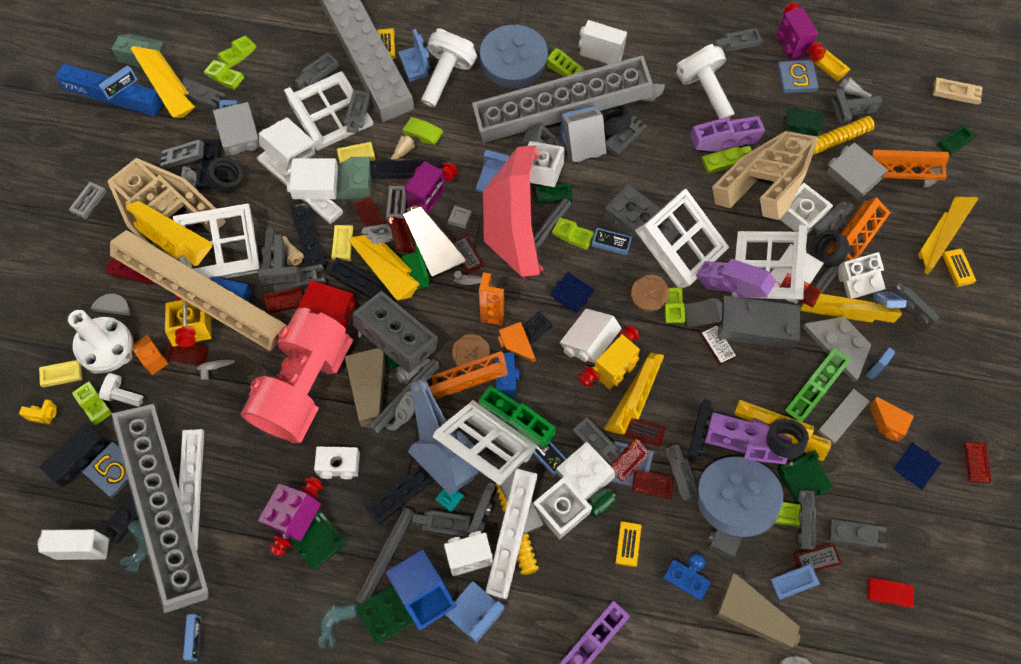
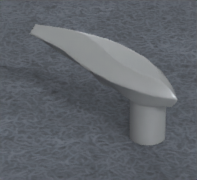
M456 271L453 281L463 285H473L481 283L482 277L462 275L460 271Z
M218 360L199 365L197 370H200L201 380H209V370H216L233 364L235 361Z

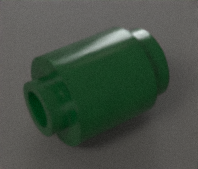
M601 488L588 500V504L592 507L591 515L595 518L602 516L616 504V495L611 489Z

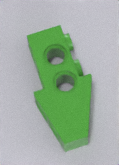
M834 347L785 411L798 421L803 422L851 359Z

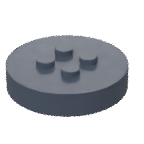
M506 25L491 31L484 38L480 47V63L484 74L493 83L502 87L522 88L529 86L541 78L547 67L548 48L545 40L535 30L526 26Z
M728 457L714 462L703 472L699 482L697 502L704 518L719 531L732 536L750 537L761 534L774 525L783 504V490L774 473L757 461L746 460L743 457Z

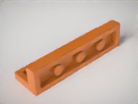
M873 150L871 155L887 169L884 178L946 179V164L949 160V152ZM901 167L902 169H904V171L902 173H897L893 170V168ZM919 167L923 172L915 173L911 169ZM932 168H941V174H934L930 170Z
M877 197L864 201L841 232L848 239L849 246H853L854 254L851 256L848 253L845 258L847 261L856 259L861 255L890 214V211ZM877 208H878V209L881 211V213H882V215H881L880 218H876V209H877ZM868 221L872 223L871 230H867ZM859 233H862V243H858L857 235ZM837 239L828 250L830 255L836 248Z
M483 272L479 287L481 323L503 327L504 289L491 287V274Z
M500 351L432 375L433 385L429 386L433 397L439 399L508 375L504 353ZM499 358V362H498V363H495V364H492V365H491V363H492L493 360ZM476 366H483V368L473 371ZM463 371V372L466 373V374H463V375H461V376L456 377L457 374H458V372ZM444 377L449 379L441 383L438 382L439 379Z

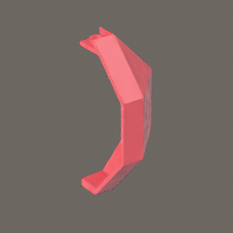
M536 145L517 147L483 191L484 242L524 280H526L525 276L540 275V272H543V267L538 263L531 226L530 174L533 160L539 158V150Z

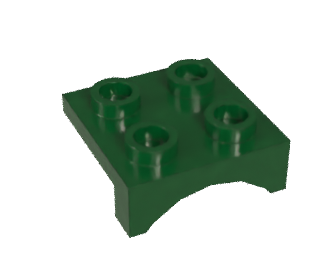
M816 450L791 463L780 466L777 470L796 504L801 505L798 501L800 491H813L816 498L834 489L817 460L819 455Z
M320 510L315 514L301 542L288 538L313 571L318 569L347 544Z
M393 585L356 607L376 646L415 624Z

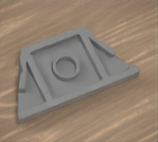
M845 317L806 323L803 326V329L828 355L835 347L851 359L843 371L855 382L860 376L871 347L866 338Z

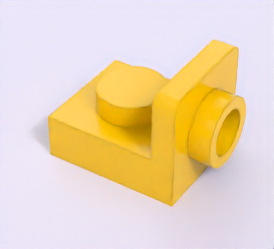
M45 400L42 408L37 406H31L30 408L21 407L19 414L27 421L50 425L56 415L57 406L50 400Z

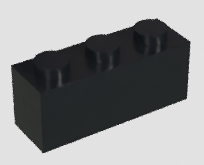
M85 422L39 468L55 483L64 487L71 483L75 475L82 469H85L90 464V461L106 448L109 442Z

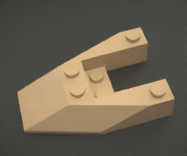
M785 131L742 156L712 187L715 205L731 208L758 179L769 180L775 183L760 197L762 216L780 220L789 210L807 173L818 137Z
M135 158L108 180L126 226L134 235H137L164 253L167 252L135 228L133 222L136 221V218L126 209V205L140 201L168 218L182 206L190 213L216 209L186 179L138 158ZM224 219L217 220L218 229L226 223ZM210 221L201 222L211 233Z

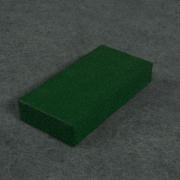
M963 124L940 140L937 146L943 152H949L950 157L971 142L976 135Z
M571 183L556 184L555 187L535 186L537 204L560 203L564 198L570 202L573 201Z

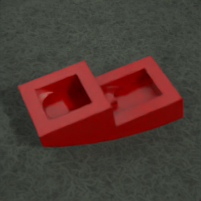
M868 578L867 600L882 604H894L905 608H914V586Z

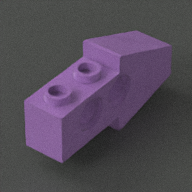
M759 116L731 121L729 117L694 126L690 137L695 150L719 152L726 148L758 143L765 129Z
M731 259L729 263L704 261L696 274L707 290L732 292L741 298L768 297L776 283V280L769 271Z
M717 413L712 414L705 443L745 453L744 459L751 461L786 464L788 459L776 455L769 449L766 441L770 429L769 425L756 418H753L751 423ZM782 433L776 434L781 441L788 444L792 443V439Z
M613 601L560 664H590L628 620L630 615Z

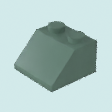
M134 34L118 36L111 49L118 62L142 68L130 48L135 46L160 51L163 42Z
M350 157L338 165L336 199H370L372 180L370 157Z

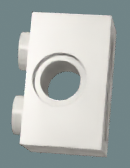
M317 447L314 471L323 479H331L332 476H340L342 479H352V476L358 477L360 452L355 447ZM336 460L342 461L339 467H332Z

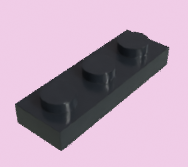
M201 140L204 143L203 158L199 159L196 187L197 189H213L206 180V172L211 161L220 156L221 142L220 140ZM216 168V169L214 170V175H215L216 178H217L218 168Z
M703 399L700 405L687 455L688 461L695 462L696 458L702 455L704 446L701 445L702 438H706L708 427L705 426L706 421H710L713 409H710L711 401Z

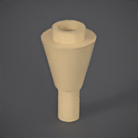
M407 135L405 137L401 136L390 159H399L414 149L413 139Z
M283 236L287 264L289 266L299 265L304 259L303 253L290 244L286 236Z

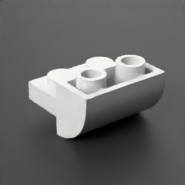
M879 252L840 264L838 269L839 281L844 283L848 298L853 299L886 289L881 274L884 268Z

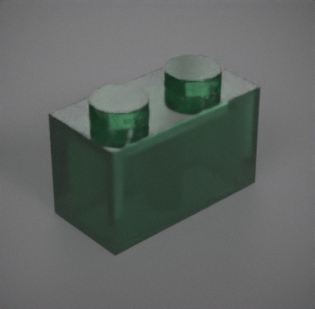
M788 107L784 116L783 132H796L818 137L823 128L824 112Z

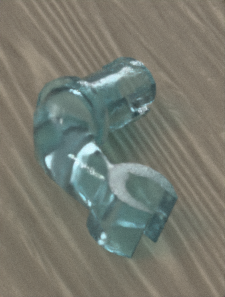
M138 520L128 526V529L137 540L138 550L132 557H124L120 563L124 566L130 563V566L125 569L127 572L136 571L139 563L148 556Z
M355 604L341 607L334 605L323 616L321 636L318 639V644L321 648L325 649L324 642L326 639H329L330 647H334L336 641L334 636L331 635V628L334 623H338L339 620L358 617Z

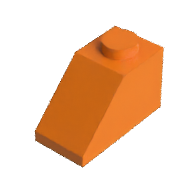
M521 322L499 330L501 336L498 337L502 348L506 347L508 352H514L515 355L531 362L536 361Z
M146 335L132 346L134 353L151 375L168 365V362L149 335Z
M876 397L869 405L879 432L884 434L886 438L899 441L906 435L913 420V415L879 397Z

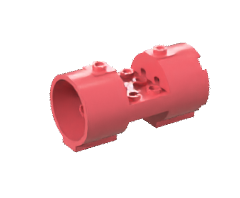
M298 308L289 324L284 326L278 334V347L289 356L283 360L280 374H277L274 378L262 376L254 379L250 386V397L240 413L247 422L258 429L291 443L302 442L319 409L307 395L319 371L326 374L337 373L353 342L349 334H345L346 328L339 322L321 312L319 314L310 313L311 310L308 308Z

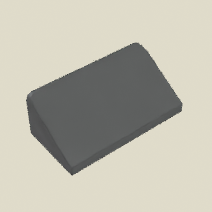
M716 298L684 305L689 328L722 321L723 303Z

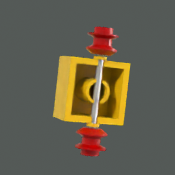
M177 295L175 297L178 301L166 303L165 332L172 346L189 347L197 341L212 339L211 316Z
M625 325V332L619 331V338L596 360L595 367L585 366V372L578 373V380L583 386L593 387L592 381L595 380L603 383L608 389H611L614 385L618 387L624 380L623 376L627 372L630 374L636 368L640 349L632 341L633 339H639V333L635 327Z

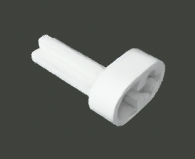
M109 373L100 389V399L110 402L114 399L140 407L144 396L119 389L121 376Z

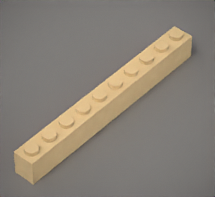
M127 230L110 241V256L267 350L271 351L278 344V334L284 326H287L280 320L275 319L265 311L260 310L248 301L243 300L233 292L228 291L216 282L211 281L201 273L196 272Z

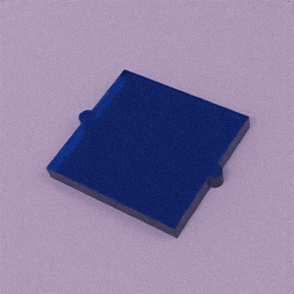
M568 272L561 281L557 282V286L550 293V296L577 313L584 304H587V300L594 292V289Z
M912 442L893 469L905 477L906 481H910L922 490L941 462L931 456L929 451H924Z

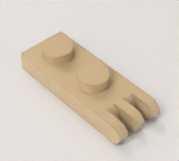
M936 78L934 81V96L972 104L981 103L982 87L942 78Z

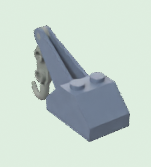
M423 379L413 382L411 384V391L404 394L395 410V421L393 424L388 422L385 427L392 431L397 430L402 424L410 421L414 413L416 414L420 440L413 443L408 452L450 495L473 481L479 470L433 437L435 431L447 421L435 401L427 382ZM453 431L450 434L470 450L474 447L461 431Z

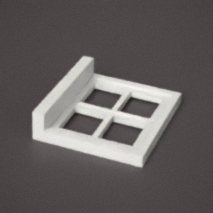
M342 71L294 93L291 87L284 90L287 101L307 135L315 142V149L317 151L355 134L347 132V126L343 127L335 114L336 111L349 106L353 93V88ZM339 84L347 99L330 106L322 91ZM319 93L327 108L309 115L302 100ZM368 113L366 114L363 128H359V131L373 125V121ZM331 114L340 129L322 137L314 121Z
M687 189L682 190L650 220L635 230L677 288L690 286L697 279L696 274L704 261L715 262L729 248ZM681 204L685 205L697 222L687 232L672 213ZM667 217H669L682 235L672 246L657 227ZM700 229L704 231L715 246L705 257L691 239ZM686 242L701 260L691 270L687 268L676 253Z
M249 204L173 216V220L185 228V225L210 221L213 239L210 242L214 245L217 265L194 268L193 270L201 273L208 279H211V277L226 279L258 273L260 263ZM241 216L244 235L220 239L217 220ZM245 240L248 259L224 263L221 244ZM182 255L180 262L192 269V264Z
M799 225V232L738 231L735 260L758 268H766L769 272L770 268L792 269L791 288L773 287L768 297L754 298L803 299L807 225ZM747 242H768L767 260H745ZM772 242L794 243L793 260L771 261ZM732 293L733 297H739L736 293Z
M474 400L439 427L433 435L436 440L498 485H501L523 462L527 463L537 447L535 443ZM467 420L469 423H471L476 428L485 433L486 436H481L476 431L471 429L469 426L464 424V422ZM458 427L479 441L471 450L450 435ZM495 440L497 443H499L504 448L513 453L514 456H509L507 453L499 449L491 442ZM485 447H488L506 460L507 463L498 470L478 454Z

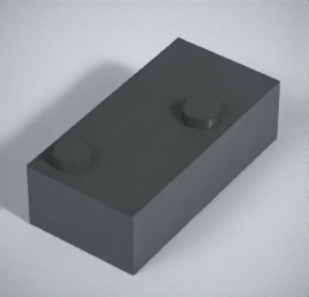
M726 295L720 301L723 303L722 321L718 322L717 339L793 349L799 343L800 306Z

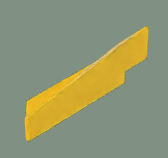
M135 46L130 48L173 118H184L195 106L186 97L189 93L159 50Z
M955 197L949 211L942 215L918 253L919 258L923 260L925 265V274H928L933 269L978 200L977 197Z
M140 201L126 205V209L136 218V221L133 222L135 228L175 259L183 255L196 267L213 245L212 242Z
M367 235L349 238V242L396 300L400 301L413 296L420 283L409 276L412 270L385 243L372 244V239H367Z
M820 293L811 298L809 302H804L800 307V311L845 317L871 323L874 320L894 323L901 316L899 308H886L874 302Z
M650 353L604 430L624 435L631 418L639 419L664 355Z
M739 400L735 415L752 423L753 418H756L770 427L773 422L780 419H791L799 422L809 434V441L804 452L809 454L816 450L819 455L818 460L823 461L830 450L831 441L814 435V426ZM782 433L792 439L791 444L799 443L792 435Z

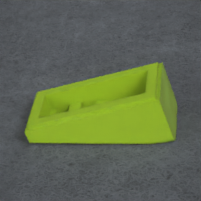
M557 48L547 58V67L564 77L584 71V68Z

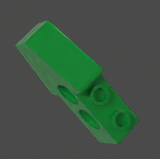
M491 385L478 400L479 405L541 448L545 449L556 434V428L523 403L515 402Z

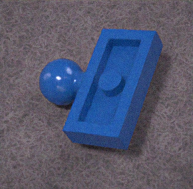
M699 553L692 554L689 557V568L673 560L663 579L699 601L702 600L711 583L696 573L697 570L703 569L706 563L703 555Z

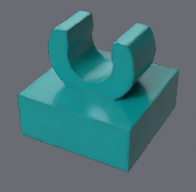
M443 489L435 500L452 513L464 499V495L459 491L449 495Z

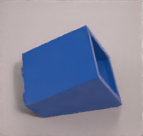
M423 549L386 572L419 631L456 608L443 581Z

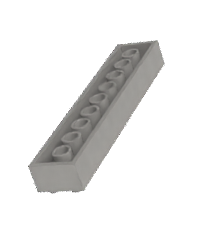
M319 0L366 91L371 93V101L382 122L414 110L413 97L361 1Z
M642 55L472 104L482 141L486 143L526 132L527 129L541 124L547 126L561 122L562 114L568 111H576L596 106L601 111L652 97L653 83Z
M154 404L112 413L116 438L163 612L166 613L208 599L207 585Z

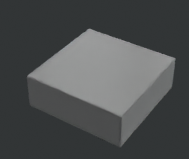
M454 206L448 219V224L465 229L472 214L471 211Z

